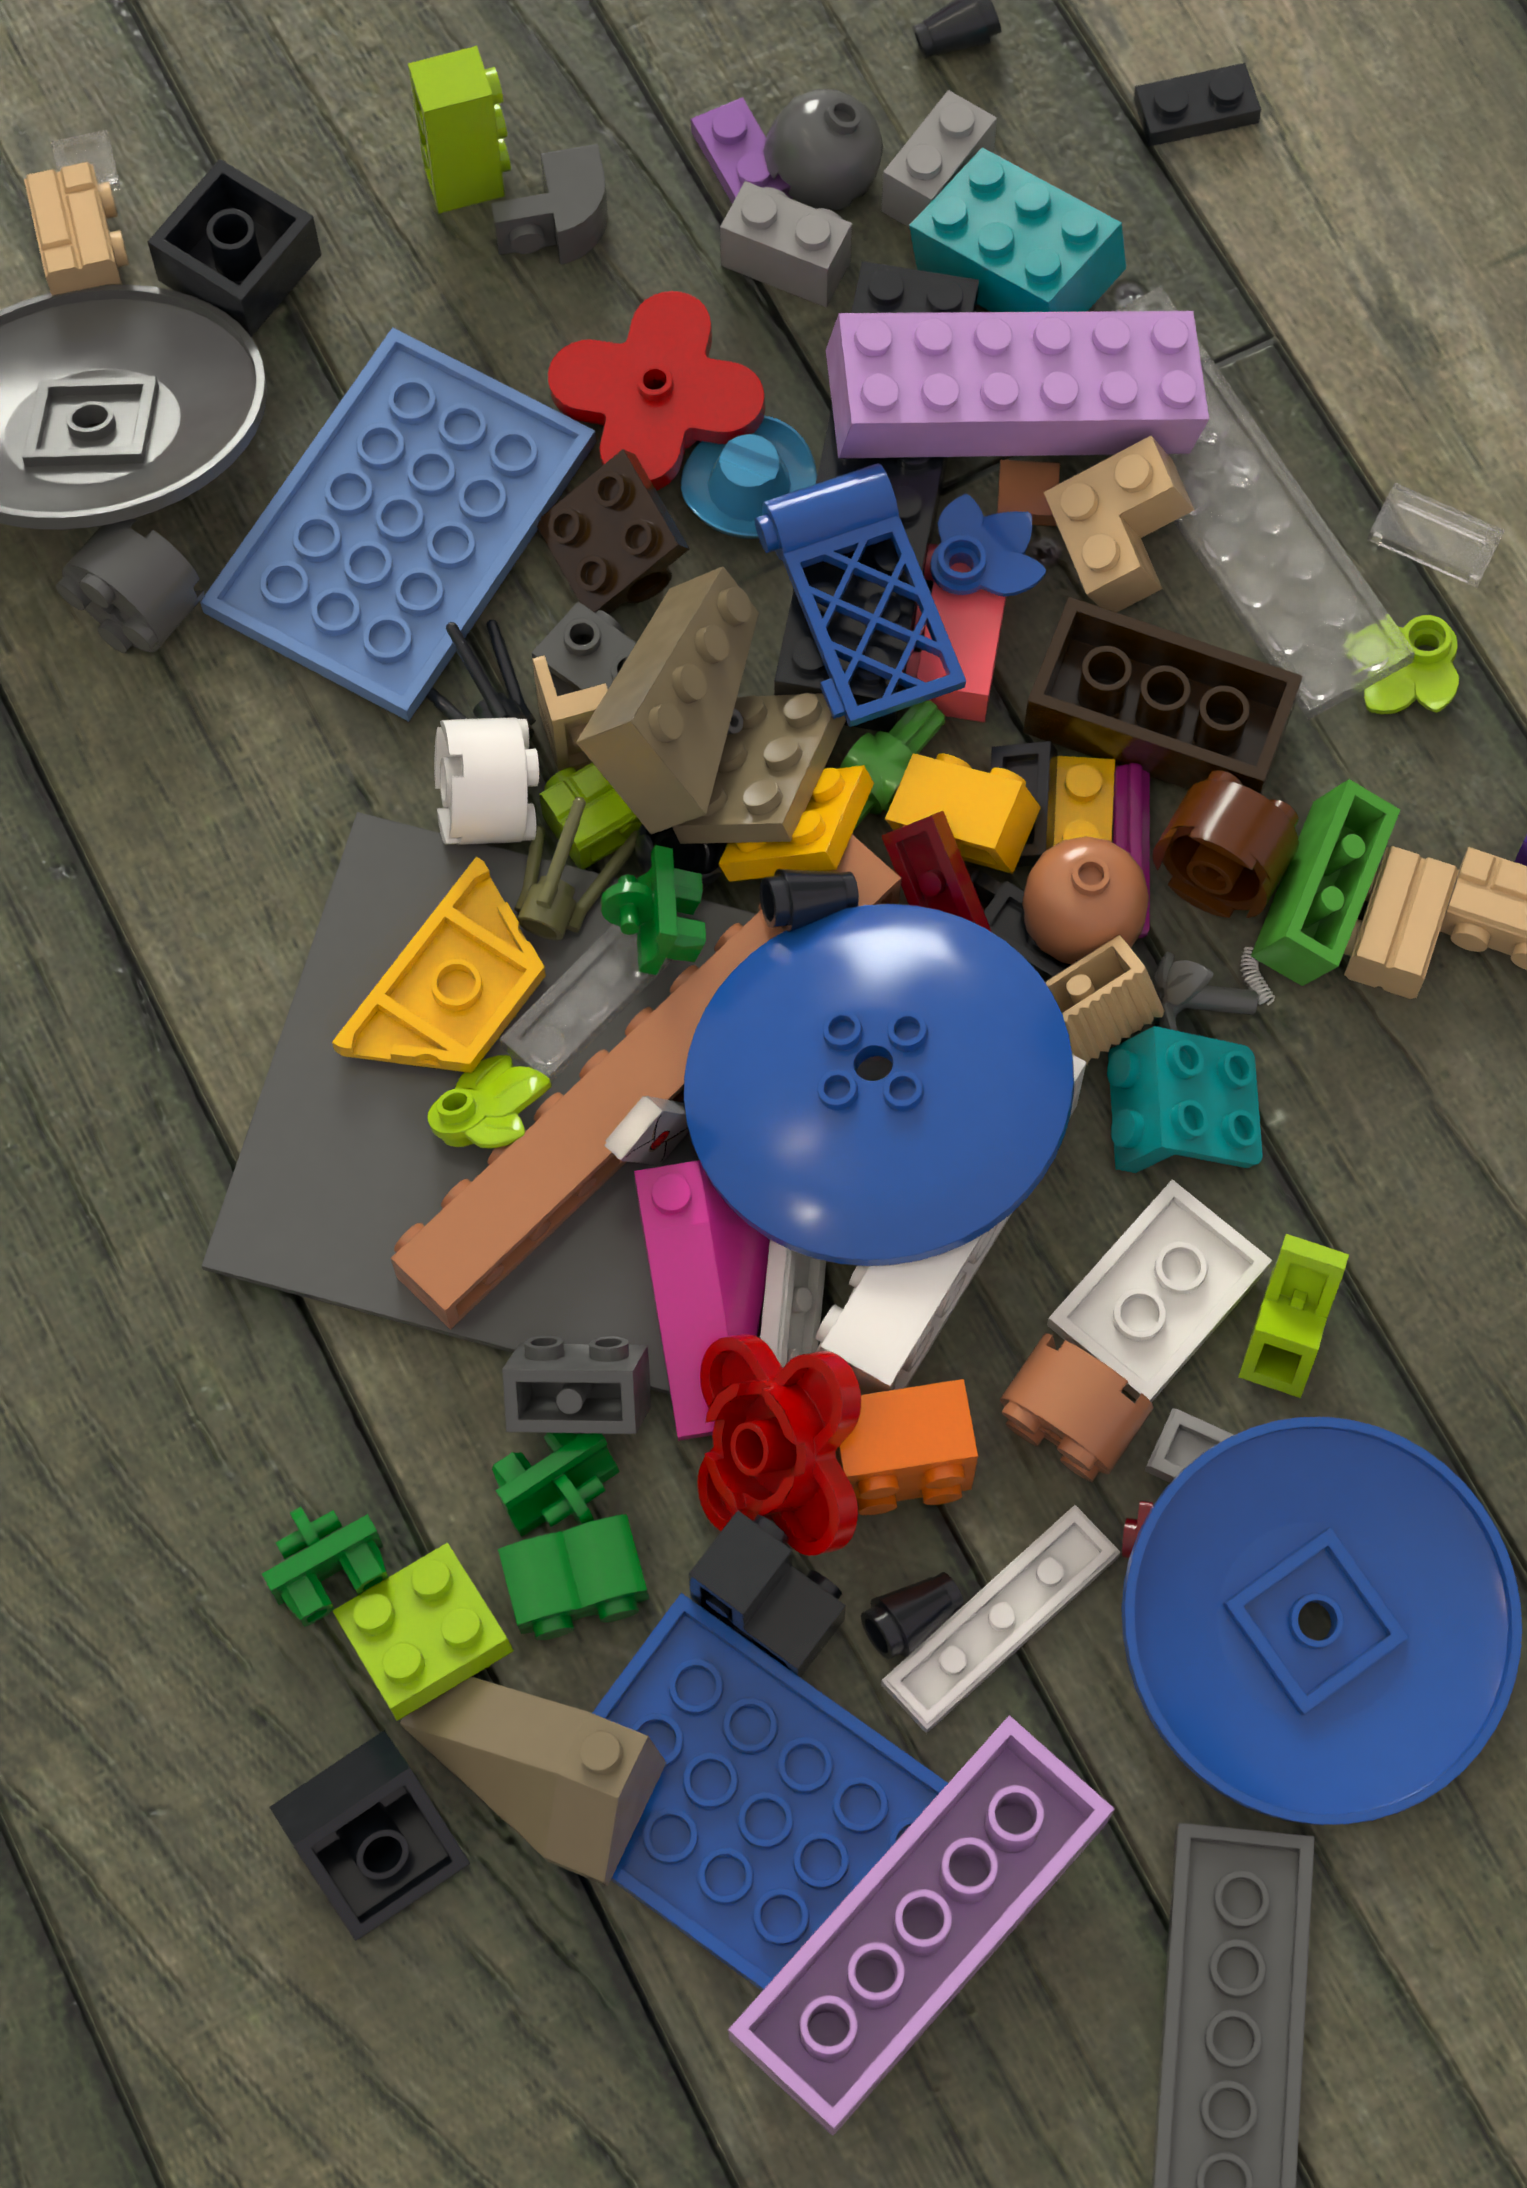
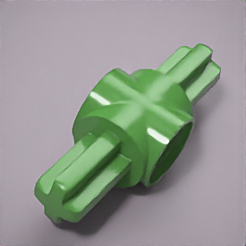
M928 700L911 706L889 733L879 731L875 735L866 733L853 745L844 758L840 768L864 765L874 782L855 829L869 812L873 814H880L883 810L888 812L912 754H919L944 725L945 715L932 701Z

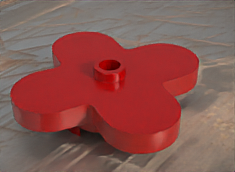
M666 291L646 299L635 311L627 340L624 343L618 344L599 340L573 342L562 348L554 356L548 369L550 393L558 410L577 421L604 425L600 441L602 466L622 449L634 453L656 491L668 485L676 477L682 464L685 449L692 446L697 440L700 442L727 444L728 441L737 436L753 434L761 425L765 415L764 389L758 376L751 369L739 363L708 358L712 345L710 315L700 300L684 292Z
M742 1334L716 1340L705 1352L700 1370L701 1389L709 1408L705 1423L715 1421L712 1435L713 1448L708 1453H704L705 1457L700 1465L697 1482L699 1500L706 1517L720 1531L724 1529L737 1510L752 1521L757 1515L764 1516L770 1521L773 1519L776 1525L789 1537L787 1543L797 1552L808 1556L842 1549L853 1537L858 1521V1506L854 1489L835 1455L836 1449L852 1433L860 1417L861 1392L854 1371L841 1356L830 1351L798 1355L782 1368L771 1348L757 1336Z

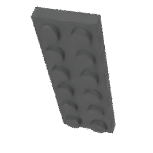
M1180 1822L1175 1827L1152 2188H1296L1315 1836Z

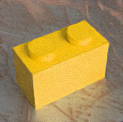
M913 753L885 820L895 830L944 811L964 861L1013 874L1041 807L1026 787V781L1012 771L1003 768H992L991 772L987 773L972 769L962 759L949 754L940 753L934 759Z

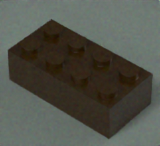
M1069 597L1028 698L1023 733L1045 741H1051L1054 744L1095 758L1115 759V765L1118 766L1129 765L1130 763L1141 764L1142 770L1149 772L1150 777L1188 790L1195 783L1206 780L1212 771H1226L1238 778L1243 786L1262 795L1293 712L1303 675Z

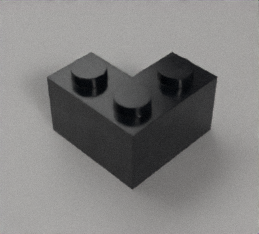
M737 1510L688 1574L691 1600L801 1678L845 1620L846 1605L839 1601L842 1592L833 1582L819 1572L810 1570L805 1576L792 1566V1549L786 1546L789 1537L776 1524L761 1515H757L752 1521Z

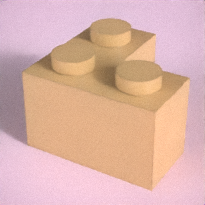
M1151 435L1044 492L1086 595L1099 607L1116 613L1162 590L1160 581L1141 538L1194 511L1173 459Z

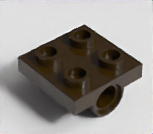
M624 449L546 512L537 525L577 599L594 613L601 610L610 614L624 602L635 604L656 596L668 586L672 579V573L668 567L690 550L637 456Z

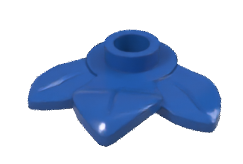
M969 494L958 497L942 511L937 525L941 543L932 554L930 569L936 584L946 592L956 595H968L983 589L998 596H1014L1030 590L1045 576V567L1037 560L1025 555L1032 532L1031 513L1014 511L983 517L980 507ZM956 563H964L971 568V571L956 572L950 567Z

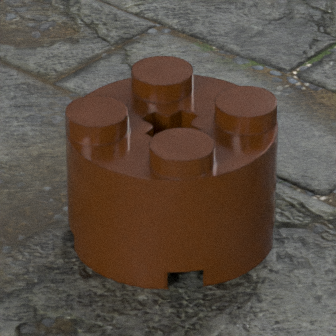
M1219 770L1212 771L1206 780L1195 783L1187 791L1153 849V862L1157 871L1162 863L1172 875L1168 886L1179 897L1196 908L1225 918H1230L1234 910H1250L1246 918L1255 917L1266 907L1298 850L1299 840L1295 826L1299 821L1297 812L1287 803L1280 800H1269L1260 793L1243 786L1239 779L1231 773Z

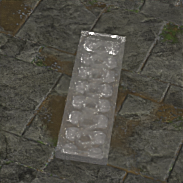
M1160 286L1115 311L1178 310ZM1198 340L1209 421L1191 453L1168 454L1174 461L1194 507V511L1175 520L1174 523L1268 662L1273 666L1303 675L1296 703L1306 718L1310 720L1413 663L1415 651Z

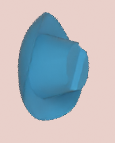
M764 416L761 425L753 434L737 436L728 441L727 444L701 441L686 461L681 477V491L690 509L709 527L731 537L757 539L759 537L756 531L755 518L763 515L762 503L815 485L817 470L812 453L802 436L785 422L773 417Z

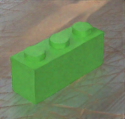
M1350 779L1313 801L1298 838V850L1282 877L1251 957L1301 986L1337 968L1400 809Z

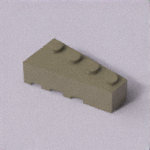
M724 566L668 590L576 742L650 834L707 814L759 614L748 595L737 585Z

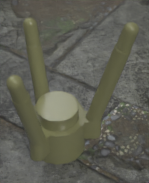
M577 797L573 801L547 876H541L539 882L538 876L543 853L545 829L542 826H536L535 840H531L522 891L514 908L519 913L517 920L522 928L549 940H561L566 929L576 933L579 932L586 913L635 849L638 830L630 834L576 903L573 899L575 889L560 878L586 802L582 797Z

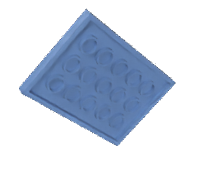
M392 327L201 600L203 613L409 722L457 651L446 631V625L449 622L456 623L464 638L467 636L538 530L537 525L541 517L555 505L595 445V430Z

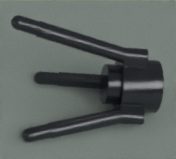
M489 620L486 627L509 699H507L504 693L495 692L456 623L449 622L446 625V631L484 698L473 709L476 719H526L530 740L534 734L531 725L536 720L525 704L497 621ZM434 687L431 688L426 697L449 720L468 719Z

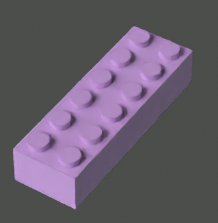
M1193 311L839 313L826 347L838 458L1115 455L1151 435L1167 454H1189L1209 421Z
M1009 1715L728 2029L729 2039L822 2127L834 2136L1104 1828L1114 1808Z

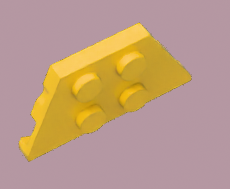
M477 856L338 1033L332 1041L335 1052L345 1057L472 1073L546 976L542 961L531 942L526 940L520 929L519 921L508 902L503 900L483 860Z

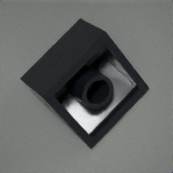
M385 1730L270 1806L271 1811L355 1941L470 1864L419 1780Z

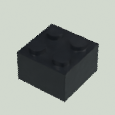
M221 159L216 162L147 241L158 281L174 291L196 297L224 311L236 320L251 337L321 256L314 216Z

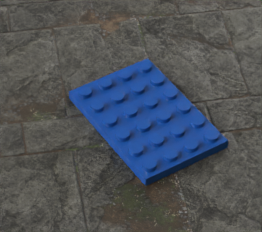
M680 1593L592 1712V1714L649 1736L667 1762L611 1881L761 1991L768 1986L948 1784V1782L682 1593Z

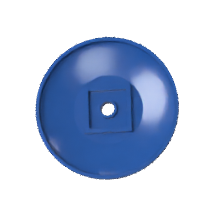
M898 904L864 905L846 908L793 931L787 932L785 930L752 952L731 972L705 1008L690 1045L684 1075L686 1120L694 1149L704 1172L728 1206L749 1226L768 1239L792 1251L819 1260L858 1266L896 1265L937 1256L969 1243L1007 1218L1029 1197L1054 1161L1066 1134L1074 1095L1073 1056L1062 1012L1040 974L1023 955L1005 940L986 928L962 917L940 910ZM870 1057H884L893 1063L890 1073L877 1081L865 1080L857 1074L860 1064Z
M1298 1417L1277 1420L1249 1428L1223 1440L1202 1453L1172 1480L1150 1509L1138 1532L1129 1557L1122 1598V1633L1127 1664L1140 1701L1160 1737L1186 1767L1218 1793L1241 1806L1266 1816L1290 1822L1314 1825H1340L1376 1820L1399 1813L1423 1802L1443 1789L1469 1766L1496 1730L1508 1705L1516 1681L1521 1655L1522 1617L1516 1576L1505 1544L1482 1503L1447 1465L1424 1448L1378 1426L1349 1419ZM1308 1602H1314L1323 1606L1331 1619L1329 1633L1320 1641L1308 1638L1299 1627V1612Z

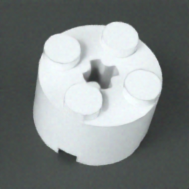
M517 718L441 720V727H437L434 768L435 789H440L444 807L437 808L438 823L443 843L445 845L515 843L535 840L536 813L534 804H528V787L538 786L539 760L537 750L529 749L527 720Z

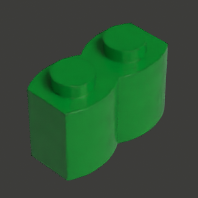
M627 1514L594 1520L562 1532L532 1537L498 1549L517 1626L521 1634L534 1632L536 1640H548L566 1635L574 1630L573 1621L586 1616L599 1615L600 1622L602 1623L631 1617L639 1612L638 1603L650 1599Z

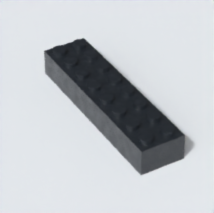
M862 261L851 313L976 312L979 280ZM831 407L816 484L877 463L882 465L895 494L899 517L924 576L929 544L932 542L948 457L838 458L833 408ZM891 538L867 546L859 563L892 576L899 557ZM855 551L843 554V556L851 559ZM825 561L802 568L809 586L831 596H834L845 573V570ZM903 570L899 580L909 584L905 571ZM853 574L841 600L874 614L885 588ZM793 589L774 680V695L822 694L820 683L830 678ZM893 592L881 618L914 631L918 603ZM816 603L823 619L827 607ZM835 611L827 631L831 641L856 651L868 625ZM875 629L863 655L896 669L908 643ZM838 658L845 674L850 663ZM857 667L849 683L857 706L882 698L890 680ZM897 684L894 693L902 691L903 686ZM898 711L852 727L889 733L896 725Z

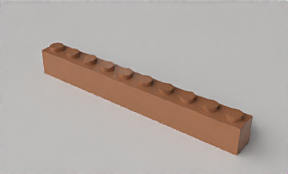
M852 834L837 870L829 871L840 873L850 871L853 873L859 892L858 906L898 904L900 900L901 877ZM761 903L758 907L760 911L744 926L741 923L732 925L720 937L714 947L716 953L700 968L695 964L691 965L676 978L670 988L671 995L655 1010L647 1007L639 1012L625 1030L626 1037L610 1052L606 1049L600 1050L592 1056L579 1074L581 1080L565 1095L560 1092L551 1095L536 1111L534 1115L535 1123L525 1131L524 1136L518 1138L510 1145L495 1148L488 1158L487 1163L489 1166L472 1182L469 1179H464L456 1184L444 1197L441 1203L443 1209L425 1226L422 1223L415 1224L398 1240L394 1247L396 1253L391 1257L397 1279L450 1330L627 1162L619 1160L604 1146L607 1143L605 1140L643 1096L677 1102L684 1100V1075L688 1052L696 1027L705 1008L717 989L742 961L771 938L784 932L782 927H768L763 917Z

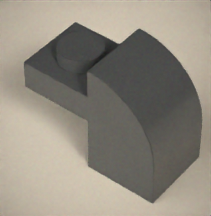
M598 144L541 153L545 194L491 203L499 255L514 252L529 254L538 251L542 247L556 245L561 265L581 258L596 246L605 231L608 217L605 175Z

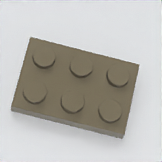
M823 693L737 697L734 709L741 713L743 727L740 732L729 734L726 737L707 814L672 827L680 844L791 842L797 824L806 810L815 786L844 726L845 716L833 719Z

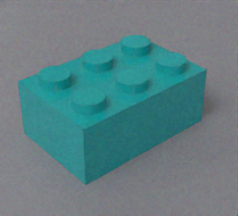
M983 147L909 225L917 270L979 280L977 304L990 312H1087L1126 270L1122 222Z

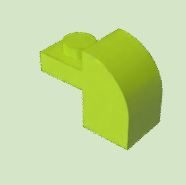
M1289 1234L1285 1235L1250 1336L1239 1378L1301 1398L1318 1353L1327 1317L1344 1274L1349 1254Z

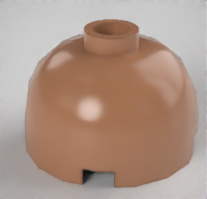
M1088 836L1067 839L1046 850L1027 876L1022 902L1024 922L1027 932L1042 951L1062 963L1074 964L1076 960H1080L1118 935L1131 948L1143 931L1149 895L1143 870L1128 851L1105 839Z

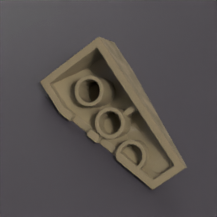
M474 1677L468 1678L403 1717L399 1723L548 1862L605 1886H608L667 1763L649 1736L590 1712Z

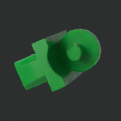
M655 845L651 851L652 868L647 873L639 876L637 879L633 875H622L618 879V883L607 888L601 897V912L604 919L611 924L619 926L623 934H637L638 972L657 975L666 958L694 963L706 942L705 922L677 916V912L694 915L701 902L703 892L702 874L674 868L673 848Z
M546 1433L543 1438L552 1454L532 1466L522 1452H512L493 1465L492 1471L499 1486L496 1493L512 1525L521 1537L545 1521L550 1527H553L569 1515H572L578 1525L594 1521L586 1504L604 1493L606 1490L602 1483L620 1472L607 1448L608 1443L602 1434Z
M301 1506L289 1513L298 1530L275 1542L283 1558L287 1560L262 1573L278 1605L285 1602L288 1609L304 1627L327 1616L335 1609L320 1583L323 1580L344 1569L359 1595L388 1578L383 1557L379 1550L383 1547V1544L368 1514L342 1528L343 1526L334 1510L310 1523Z

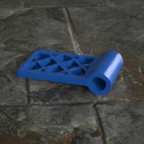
M877 463L762 503L763 515L755 518L756 531L766 553L775 551L779 559L784 563L830 678L822 681L820 687L833 719L845 716L848 726L852 727L965 688L967 681L899 517L895 494L882 465ZM891 538L899 557L892 576L859 563L867 546ZM855 551L851 559L843 556V554ZM825 561L845 570V573L834 596H831L809 586L802 568ZM903 570L905 571L909 584L899 580ZM853 574L885 588L874 614L841 600ZM893 592L918 603L922 615L914 631L881 618ZM816 603L827 607L823 619ZM835 611L868 625L856 651L831 641L827 628ZM925 625L932 640L921 635ZM875 629L908 643L896 669L863 655ZM918 647L938 656L947 676L923 682L903 672L914 648ZM838 658L850 663L845 674ZM857 667L890 680L882 698L857 706L849 686ZM897 684L908 688L906 690L894 693Z

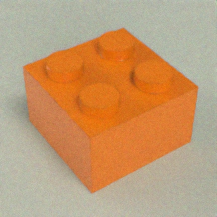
M964 1379L861 1395V1412L857 1425L835 1452L837 1461L854 1489L860 1515H877L890 1512L897 1508V1501L922 1497L926 1505L946 1504L962 1498V1491L972 1490L978 1452Z

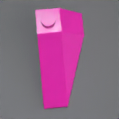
M700 1160L634 1171L636 1195L678 1441L713 1435L715 1421L705 1423L709 1408L701 1389L700 1370L702 1360L709 1346L720 1338L742 1334L757 1336L765 1294L770 1239L749 1226L728 1206L710 1182Z

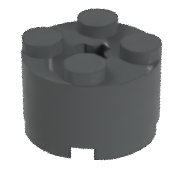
M134 518L100 526L62 570L63 578L57 583L56 589L70 605L79 610L85 609L101 624L98 628V633L115 650L126 653L133 646L146 652H155L203 599L204 590L194 591L193 587L200 580L198 574L187 559L163 536L152 530L146 537H143L130 529L137 521Z

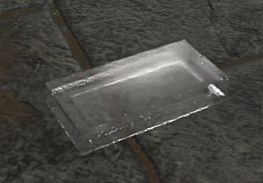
M1394 483L1370 530L1368 540L1478 588L1502 540L1505 530Z

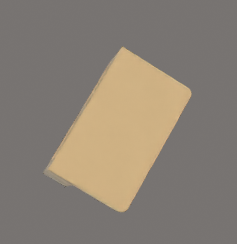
M545 655L532 658L539 712L557 771L559 772L568 767H574L576 770L582 769L592 763V761L576 742L608 691L606 683L557 696Z

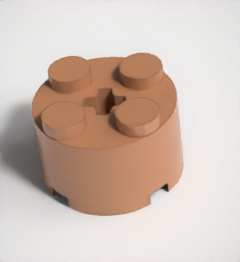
M1048 1333L1042 1336L1000 1398V1402L1004 1406L1002 1414L1008 1418L1005 1425L1010 1430L1035 1446H1038L1042 1439L1046 1438L1058 1446L1057 1450L1063 1454L1060 1461L1071 1471L1090 1482L1094 1481L1099 1472L1104 1474L1111 1473L1154 1409V1406L1143 1393L1133 1403L1121 1393L1128 1381L1112 1368L1076 1345L1065 1340L1057 1351L1054 1337Z

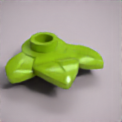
M1422 615L1415 617L1403 628L1389 624L1371 626L1353 637L1342 651V655L1346 660L1370 671L1364 690V702L1366 709L1371 713L1395 714L1408 708L1416 699L1426 709L1438 713L1453 700L1458 690L1459 676L1452 663L1457 654V637L1449 625L1437 616ZM1421 645H1430L1435 650L1422 651L1417 648Z
M510 1055L489 1057L482 1060L472 1073L464 1072L460 1076L455 1089L445 1092L433 1103L428 1112V1123L434 1135L441 1138L449 1146L464 1147L475 1144L480 1148L489 1149L510 1145L518 1138L524 1136L526 1131L518 1114L552 1087L550 1079L538 1070L522 1066L513 1067Z

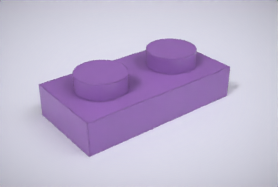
M743 97L691 118V132L732 204L745 181L762 188L772 187L778 189L790 199H793L788 194L791 186L784 182L779 174L774 180L767 170L763 153L766 137Z

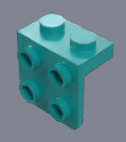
M1153 1026L1109 1050L1107 1077L1110 1082L1112 1109L1111 1138L1114 1143L1116 1170L1137 1173L1173 1155L1243 1168H1250L1261 1162L1263 1153L1256 1063L1254 1053L1248 1046Z

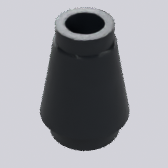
M952 0L921 23L913 26L916 41L925 59L933 55L938 56L990 44V37L1002 32L992 0Z
M777 869L774 876L764 877L760 883L761 909L765 922L770 928L782 927L784 931L790 932L843 909L858 907V886L855 876L850 871L840 873L835 871Z
M941 1572L935 1577L927 1578L873 1598L871 1600V1608L861 1614V1622L872 1645L884 1658L891 1659L898 1654L907 1657L950 1618L956 1610L963 1607L964 1600L954 1580L947 1573Z

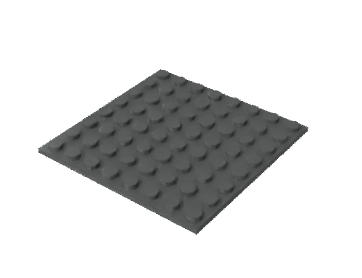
M357 812L202 1263L203 1270L514 1353L520 1343H524L527 1339L536 1336L561 1337L564 1340V1344H589L591 1340L600 1337H623L628 1340L629 1345H648L650 1390L670 1395L636 1195L634 1171L699 1160L690 1132L684 1136L660 1166L626 1162L451 1330L397 1279L391 1257L396 1253L394 1247L398 1240L415 1224L422 1223L425 1226L443 1209L441 1203L444 1197L456 1184L464 1179H469L472 1182L489 1166L487 1161L495 1148H480L475 1144L464 1147L449 1146L441 1138L434 1135L427 1119L429 1109L441 1095L455 1089L460 1076L464 1072L345 1057L334 1051L332 1041L476 856L485 862L490 871L491 879L503 900L508 902L517 918L519 913L514 908L522 891L528 855L485 844L445 845L441 833ZM541 859L538 882L541 876H547L552 861ZM565 865L560 879L575 889L573 899L577 903L599 873ZM614 877L602 894L607 888L617 884L619 878ZM602 894L586 913L579 932L576 933L566 929L561 940H549L539 937L520 926L526 940L531 942L542 961L546 976L482 1060L496 1055H510L513 1067H530L538 1070L550 1079L552 1087L518 1114L525 1130L535 1123L534 1115L536 1111L551 1095L557 1092L565 1095L581 1080L579 1074L592 1056L600 1050L606 1049L610 1052L626 1037L625 1030L639 1012L647 1007L655 1010L671 995L670 988L673 982L686 968L694 964L700 968L716 953L714 947L717 941L732 925L741 923L744 926L756 913L701 900L694 915L677 912L678 917L705 922L706 942L694 963L666 958L657 975L638 972L637 934H623L619 926L611 924L604 919L601 912Z

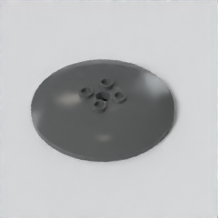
M108 284L57 295L47 293L1 309L0 523L23 528L57 530L113 524L167 507L200 490L217 478L247 448L259 428L267 403V383L264 365L259 350L251 336L236 320L212 304L177 291L151 286ZM100 423L96 427L88 428L90 424Z

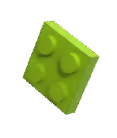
M448 1542L332 1610L397 1721L513 1652L507 1636Z

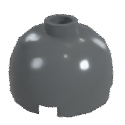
M816 89L793 98L775 118L767 133L763 153L767 170L775 180L779 174L783 181L791 186L788 194L796 201L817 209L841 210L850 206L853 199L860 196L863 197L869 190L877 176L884 147L878 121L866 105L854 96L836 89Z

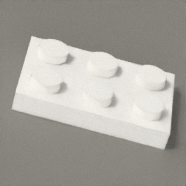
M1172 1179L1048 1318L1047 1326L1062 1339L1091 1354L1128 1381L1124 1390L1136 1400L1143 1393L1152 1403L1270 1268L1272 1259Z

